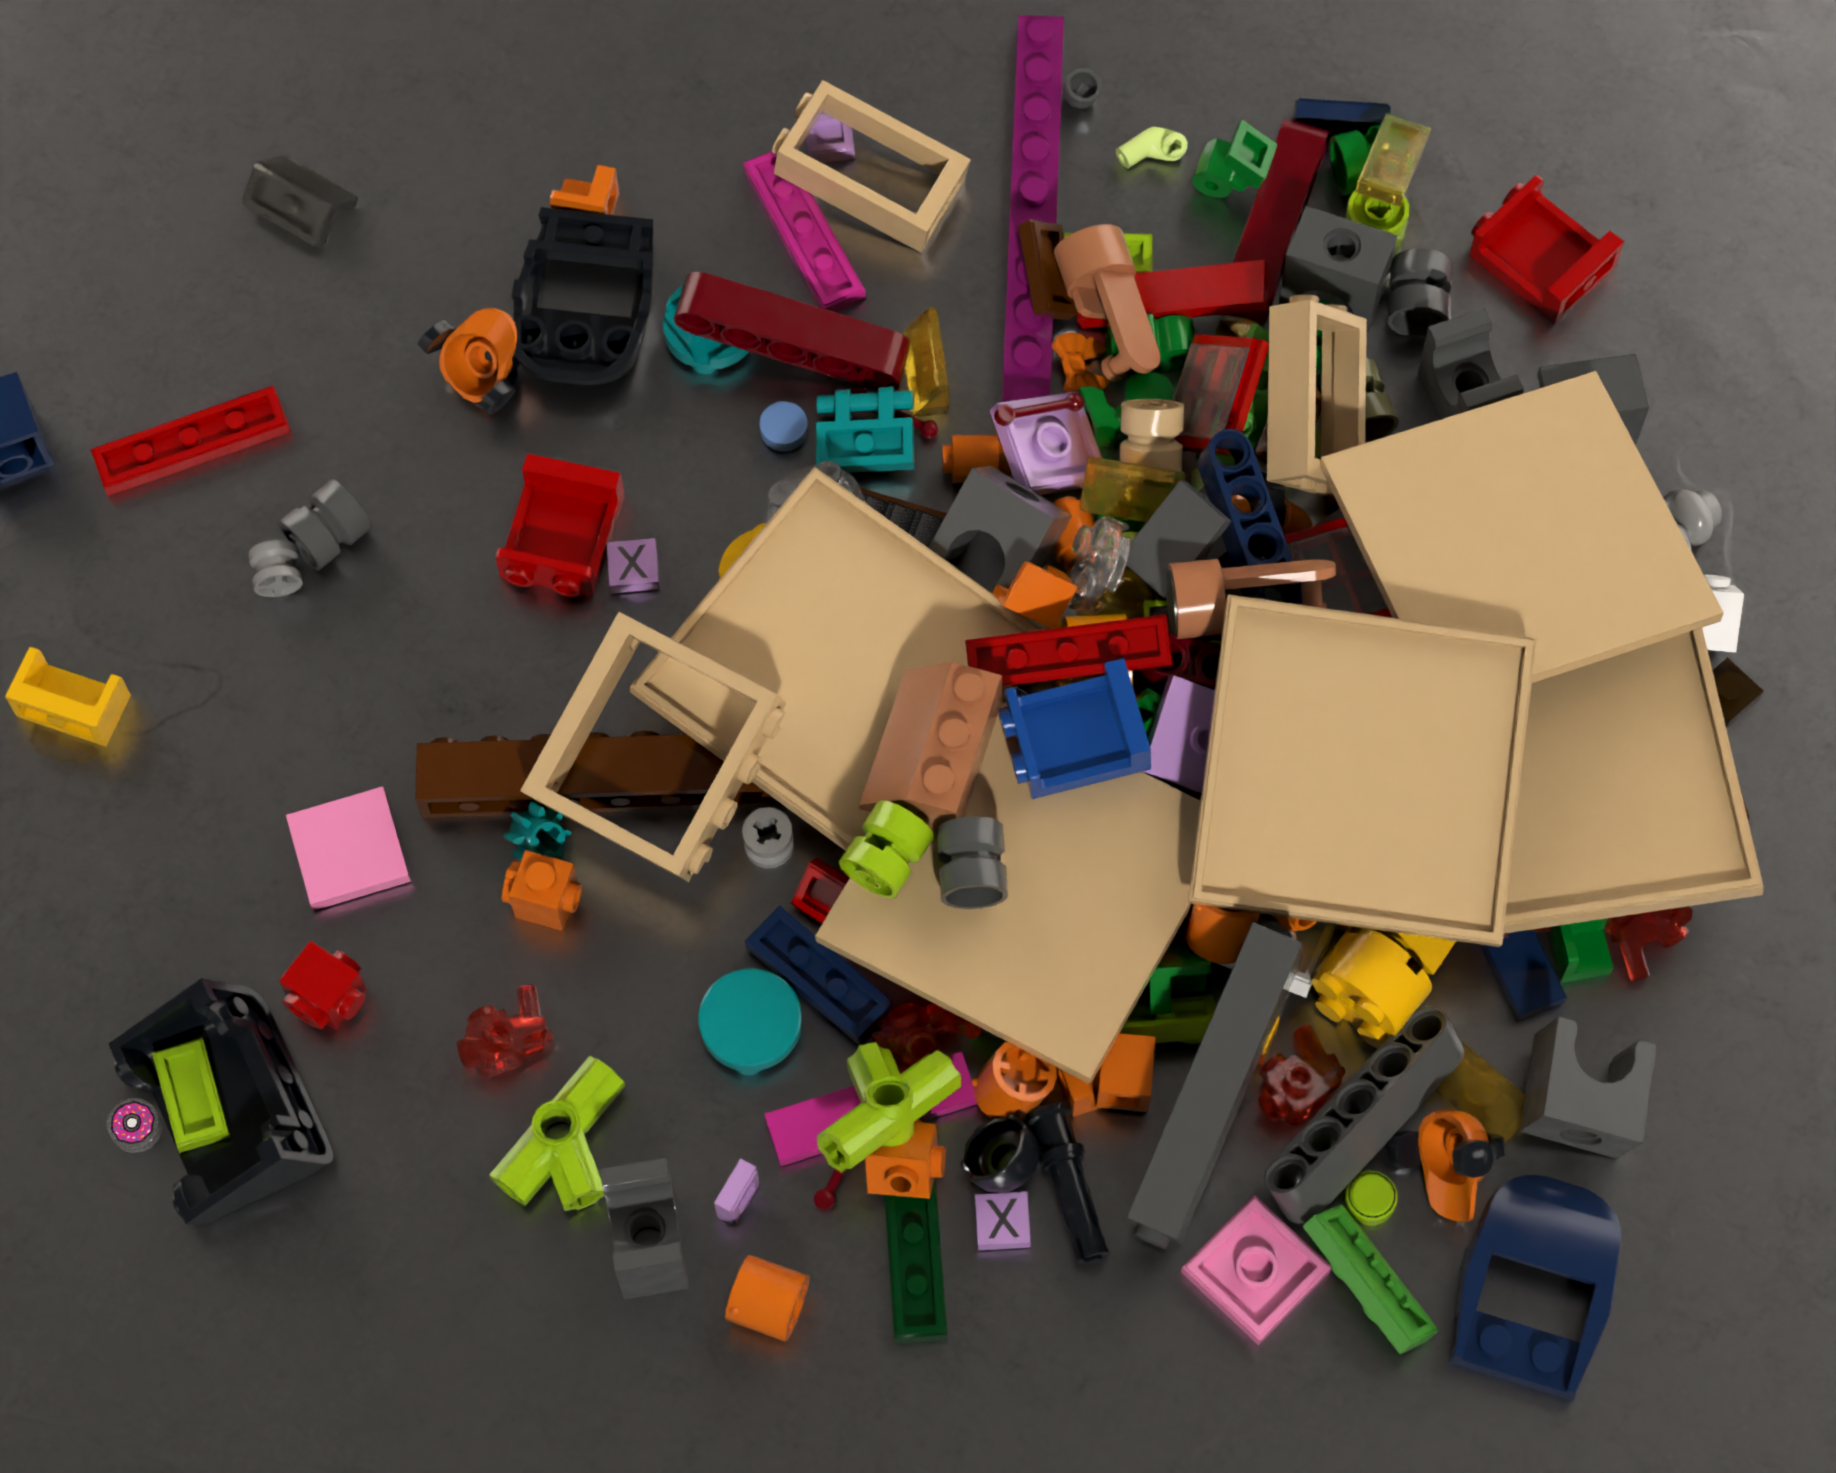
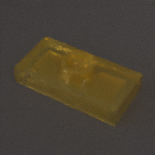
M1386 114L1357 181L1355 192L1401 207L1429 139L1431 127Z
M1462 1042L1465 1050L1463 1060L1435 1091L1457 1110L1475 1116L1485 1128L1486 1133H1495L1503 1136L1505 1146L1520 1130L1525 1094Z

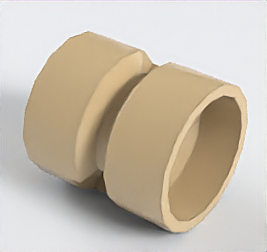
M1134 399L1122 402L1121 432L1126 434L1128 439L1120 443V473L1145 478L1173 477L1182 474L1183 445L1177 442L1175 437L1183 431V403L1163 399Z

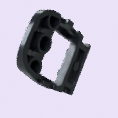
M541 207L538 215L542 225L537 240L529 239L523 255L524 264L519 279H514L511 294L514 301L513 321L517 329V343L514 354L526 372L543 380L578 385H597L614 381L625 375L634 364L653 302V219ZM547 259L638 269L631 317L539 308Z

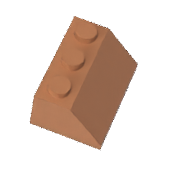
M954 662L905 670L859 804L860 809L871 812L878 801H889L909 810L934 830H937L944 822L964 817L999 713L998 708L1001 707L1003 701L1002 675Z

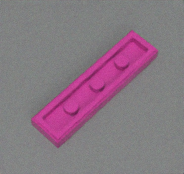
M772 151L744 162V173L817 307L837 312L865 300L866 291L814 196L774 174L777 155L772 153Z
M962 1051L948 1056L956 1070L961 1074V1087L921 1116L919 1120L922 1122L977 1105L974 1098V1086L971 1083L972 1079ZM854 1086L764 1114L780 1167L822 1154L818 1149L817 1135L860 1104Z

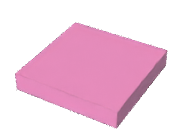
M383 786L286 815L313 911L411 882Z
M1255 1195L1181 1269V1273L1257 1345L1331 1271L1330 1265Z

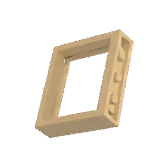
M618 612L520 791L535 801L689 882L694 873L698 875L704 862H709L713 852V848L709 844L718 828L724 830L731 822L737 809V802L733 800L743 783L750 784L756 776L762 762V757L758 756L765 741L767 738L774 739L781 730L779 725L786 712L782 711L786 702L769 689ZM640 642L756 702L673 855L557 793Z

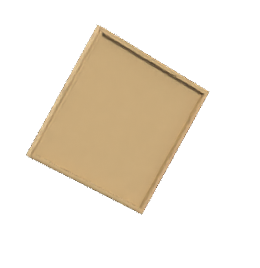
M1596 371L1321 457V470L1392 618L1537 638L1532 683L1721 622L1724 612Z
M814 467L674 633L671 639L769 689L786 702L782 710L786 714L779 725L781 730L774 739L767 738L758 754V756L762 757L760 768L751 782L846 851L856 836H865L862 825L870 812L860 809L859 804L905 670L949 662L968 666L965 640L1039 631L1042 629L1026 617L1004 607L991 592ZM660 652L630 686L631 694L723 761H725L756 702ZM1011 686V687H1003V688H1002V696H1003V701H1002V702H1003V703L1006 702L1005 689H1009V688H1013V687H1015V689H1016L1018 686Z
M1228 595L1225 606L1188 903L1500 947L1503 943L1537 638Z
M1702 628L1531 684L1504 934L1763 895L1762 877Z
M1002 702L1000 708L1006 707V704ZM998 713L964 817H989L1003 824L1005 852L1001 854L1000 862L1006 865L1008 898L995 906L979 909L954 908L941 902L939 870L945 864L939 861L937 830L931 829L934 833V839L919 862L908 864L911 868V875L896 898L889 899L876 895L850 878L816 933V942L1091 1084L1192 906L1191 903H1188L1201 801L1144 772L1032 799L1027 782L1017 783L1011 754L1018 753L1019 751L1014 736L1005 738Z

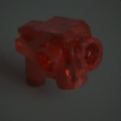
M1690 906L1611 918L1612 923L1606 927V931L1610 934L1612 942H1619L1630 981L1641 980L1650 976L1643 952V947L1650 941L1659 942L1663 948H1668L1677 944L1688 935L1689 930L1685 925L1692 920L1693 910Z
M526 984L517 989L519 1014L508 1017L505 1009L497 1011L495 1006L486 1005L476 1009L468 1016L464 1039L457 1041L459 1058L467 1070L476 1068L479 1075L485 1078L496 1076L522 1066L524 1058L544 1051L545 1044L553 1040V1032L546 1028L545 1016L541 1017L538 992L535 985Z
M907 1003L893 1008L887 1016L880 1018L876 1023L879 1030L872 1033L871 1038L880 1047L890 1049L897 1065L915 1064L927 1054H932L940 1049L938 1042L955 1032L969 1039H975L980 1035L982 1028L935 1003L924 1007Z
M1311 1025L1301 1026L1293 1033L1305 1057L1299 1059L1293 1054L1286 1058L1282 1053H1278L1271 1057L1259 1072V1075L1264 1079L1258 1098L1259 1105L1263 1113L1272 1121L1282 1119L1287 1125H1298L1323 1106L1326 1097L1339 1088L1342 1081L1341 1078L1346 1073L1345 1068L1340 1066L1341 1064L1335 1053L1327 1055Z

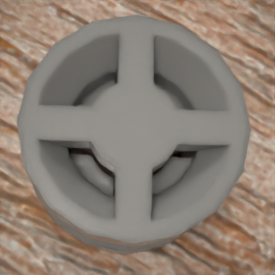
M270 540L259 543L250 549L248 553L249 563L256 570V574L252 579L255 593L264 597H281L294 593L301 588L303 582L300 570L295 568V563L299 557L294 543L286 540Z
M765 807L751 812L745 819L742 826L744 850L748 859L756 866L765 869L776 868L785 864L791 857L794 849L792 824L788 816L779 809ZM770 829H773L771 833L764 835L759 834V832L770 831Z

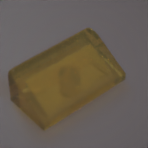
M929 307L902 333L910 341V350L905 369L908 390H913L914 410H911L914 417L947 414V410H949V386L938 311L935 310V307Z
M1090 456L1087 459L1080 510L1086 513L1147 523L1180 480H1185L1186 473Z

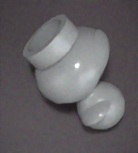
M1686 489L1671 491L1663 497L1690 550H1692L1691 548L1703 546L1711 538L1713 528L1719 525L1722 519V510L1716 497L1706 490H1700L1695 493Z

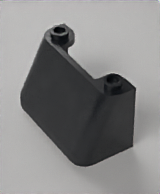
M200 978L108 1043L116 1061L115 1070L117 1075L126 1085L130 1087L135 1086L138 1089L153 1093L176 1146L152 1052L203 1038L231 1138L179 1153L188 1175L183 1176L173 1185V1205L179 1216L184 1219L185 1224L200 1226L206 1225L317 1173L333 1160L330 1142L266 1002L257 992L249 987Z

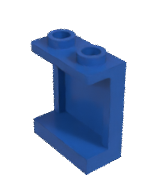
M1124 658L1104 663V676L1020 697L1017 696L1015 687L1005 689L1006 707L998 708L999 717L1005 738L1014 736L1019 752L1011 754V760L1017 783L1027 782L1032 799L1151 770V748Z

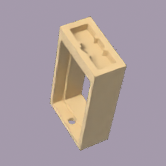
M822 80L813 95L806 92L802 97L794 114V117L798 120L791 130L783 128L772 148V153L777 155L774 174L922 253L963 185L971 159ZM822 112L939 174L917 213L906 209L799 151L800 146Z
M1294 295L1289 298V303L1269 306L1267 481L1323 497L1334 496L1321 470V459L1315 458L1317 330L1322 331L1321 457L1365 443L1367 319L1348 313L1346 306L1319 303V297L1314 295Z

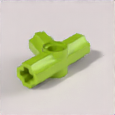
M877 1042L860 1045L857 1051L847 1058V1070L860 1104L817 1135L818 1149L824 1154L828 1164L842 1173L846 1169L856 1166L881 1146L892 1147L909 1141L915 1131L914 1122L961 1087V1074L952 1064L950 1057L938 1050L932 1054H927L900 1074L890 1049L880 1047Z
M589 1056L554 1099L537 1108L532 1118V1125L490 1173L491 1180L505 1194L524 1206L529 1203L550 1176L564 1211L580 1210L595 1204L605 1194L603 1192L601 1176L585 1134L625 1088V1082L612 1068L600 1059ZM565 1122L571 1125L568 1134L562 1138L550 1139L545 1136L547 1128L553 1123Z

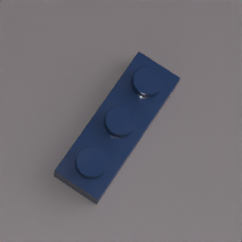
M780 905L745 940V946L752 954L779 977L784 979L796 992L858 1045L893 1010V1002L833 950L817 943L815 935Z

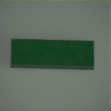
M934 1181L930 1199L884 1195L895 1343L948 1340L936 1181Z

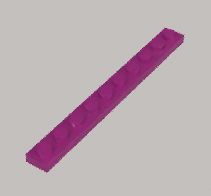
M1018 15L1002 402L1049 396L1051 391L1053 318L1034 315L1018 225L1030 219L1057 224L1064 17Z

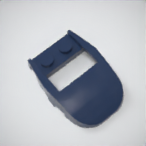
M1541 1175L1519 1176L1509 1180L1497 1189L1486 1203L1472 1240L1464 1251L1460 1266L1462 1272L1459 1293L1456 1298L1454 1320L1458 1321L1456 1342L1450 1351L1449 1362L1573 1401L1611 1314L1615 1299L1621 1227L1615 1212L1609 1204L1597 1194L1583 1187ZM1493 1254L1595 1286L1580 1342L1477 1311L1491 1255Z

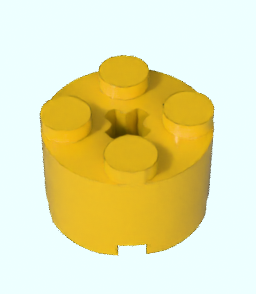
M1354 926L1347 929L1313 972L1315 976L1311 980L1313 987L1320 996L1315 1002L1319 1011L1334 1022H1340L1344 1019L1357 1029L1358 1034L1363 1040L1375 1048H1379L1391 1034L1394 1036L1398 1034L1431 993L1432 983L1423 968L1416 975L1406 965L1411 955L1393 940L1376 930L1361 928L1358 933H1355Z

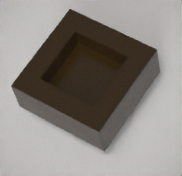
M1728 657L1712 670L1726 729L1753 706L1764 692Z

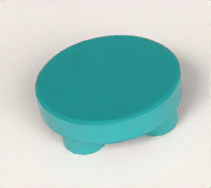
M745 968L722 976L707 990L699 1008L698 1023L700 1034L709 1053L723 1065L735 1069L744 1075H755L761 1070L770 1068L784 1060L796 1046L803 1029L801 1006L796 993L784 979L767 970Z

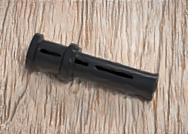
M1059 1101L1031 1110L1026 1114V1120L1029 1125L1035 1128L1042 1151L1039 1163L1041 1167H1044L1045 1171H1050L1065 1224L1073 1244L1077 1264H1085L1102 1259V1257H1106L1110 1253L1098 1222L1099 1219L1083 1173L1081 1161L1084 1159L1085 1149L1083 1144L1077 1143L1069 1118L1073 1111L1071 1104L1068 1101Z

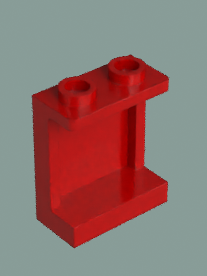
M1536 174L1525 185L1522 183L1516 184L1504 198L1503 206L1494 214L1487 212L1477 221L1471 231L1474 238L1469 256L1555 325L1617 266L1624 241L1611 230L1600 240L1542 194L1544 180Z
M527 453L522 467L525 484L505 547L498 548L495 556L499 575L508 582L521 587H530L532 584L552 588L555 592L567 597H577L580 594L594 597L607 556L606 542H611L625 496L621 473Z

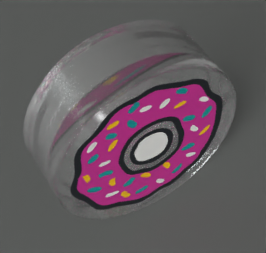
M129 1098L119 1102L112 1108L107 1118L106 1127L110 1138L119 1149L128 1153H140L148 1150L158 1141L162 1131V1121L151 1103L141 1098Z

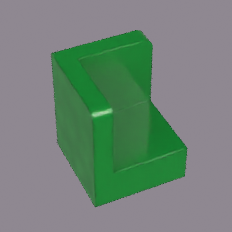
M1608 918L1551 927L1548 938L1560 983L1611 974L1613 964L1603 931Z
M1187 942L1170 943L1146 985L1144 992L1150 1015L1171 1013V994L1203 992L1206 990L1207 974L1211 973V962L1196 955L1189 948Z

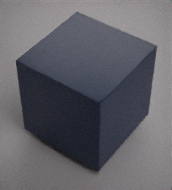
M17 372L0 377V484L54 465L34 407Z

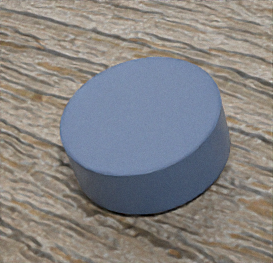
M787 401L776 402L769 405L761 414L759 421L760 434L763 442L769 448L780 452L792 451L800 447L806 440L808 435L807 416L804 410L797 404Z

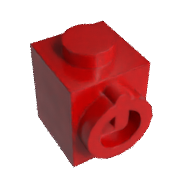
M310 940L279 980L286 994L282 1003L291 1013L309 1026L322 1030L327 1024L336 1030L344 1019H352L359 1012L365 1001L364 993L367 989L359 973L361 967L345 953L337 950L332 955Z

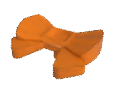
M1068 332L1056 337L1051 347L1062 359V366L1066 377L1063 387L1065 393L1077 391L1079 393L1080 387H1095L1104 390L1109 385L1110 380L1087 371L1084 360L1101 356L1106 351L1105 346L1093 337L1086 339L1084 335L1074 332Z

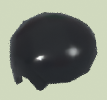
M1010 1115L1008 1118H994L978 1126L966 1142L964 1159L960 1165L969 1179L979 1188L987 1192L1008 1193L1025 1184L1036 1171L1040 1158L1039 1144L1034 1132L1017 1116Z

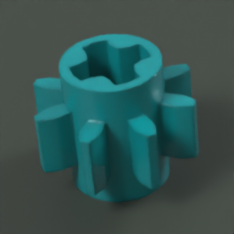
M534 801L530 802L529 810L519 814L511 813L513 821L510 831L504 834V838L517 844L512 853L513 857L521 861L525 850L552 858L565 855L562 849L565 844V838L571 835V831L558 825L563 817L562 814L550 808L545 811L543 806Z

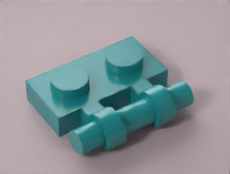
M892 386L879 387L878 392L852 393L851 389H836L835 394L817 395V413L835 414V421L816 422V468L824 474L915 470L913 418H895L897 410H914L913 390L895 391ZM878 411V419L852 420L853 413Z

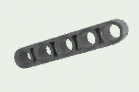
M1427 1006L1417 1009L1396 1036L1391 1034L1270 1163L1265 1171L1264 1182L1282 1213L1289 1221L1306 1223L1314 1215L1323 1212L1459 1066L1463 1060L1465 1050L1448 1016L1441 1008Z

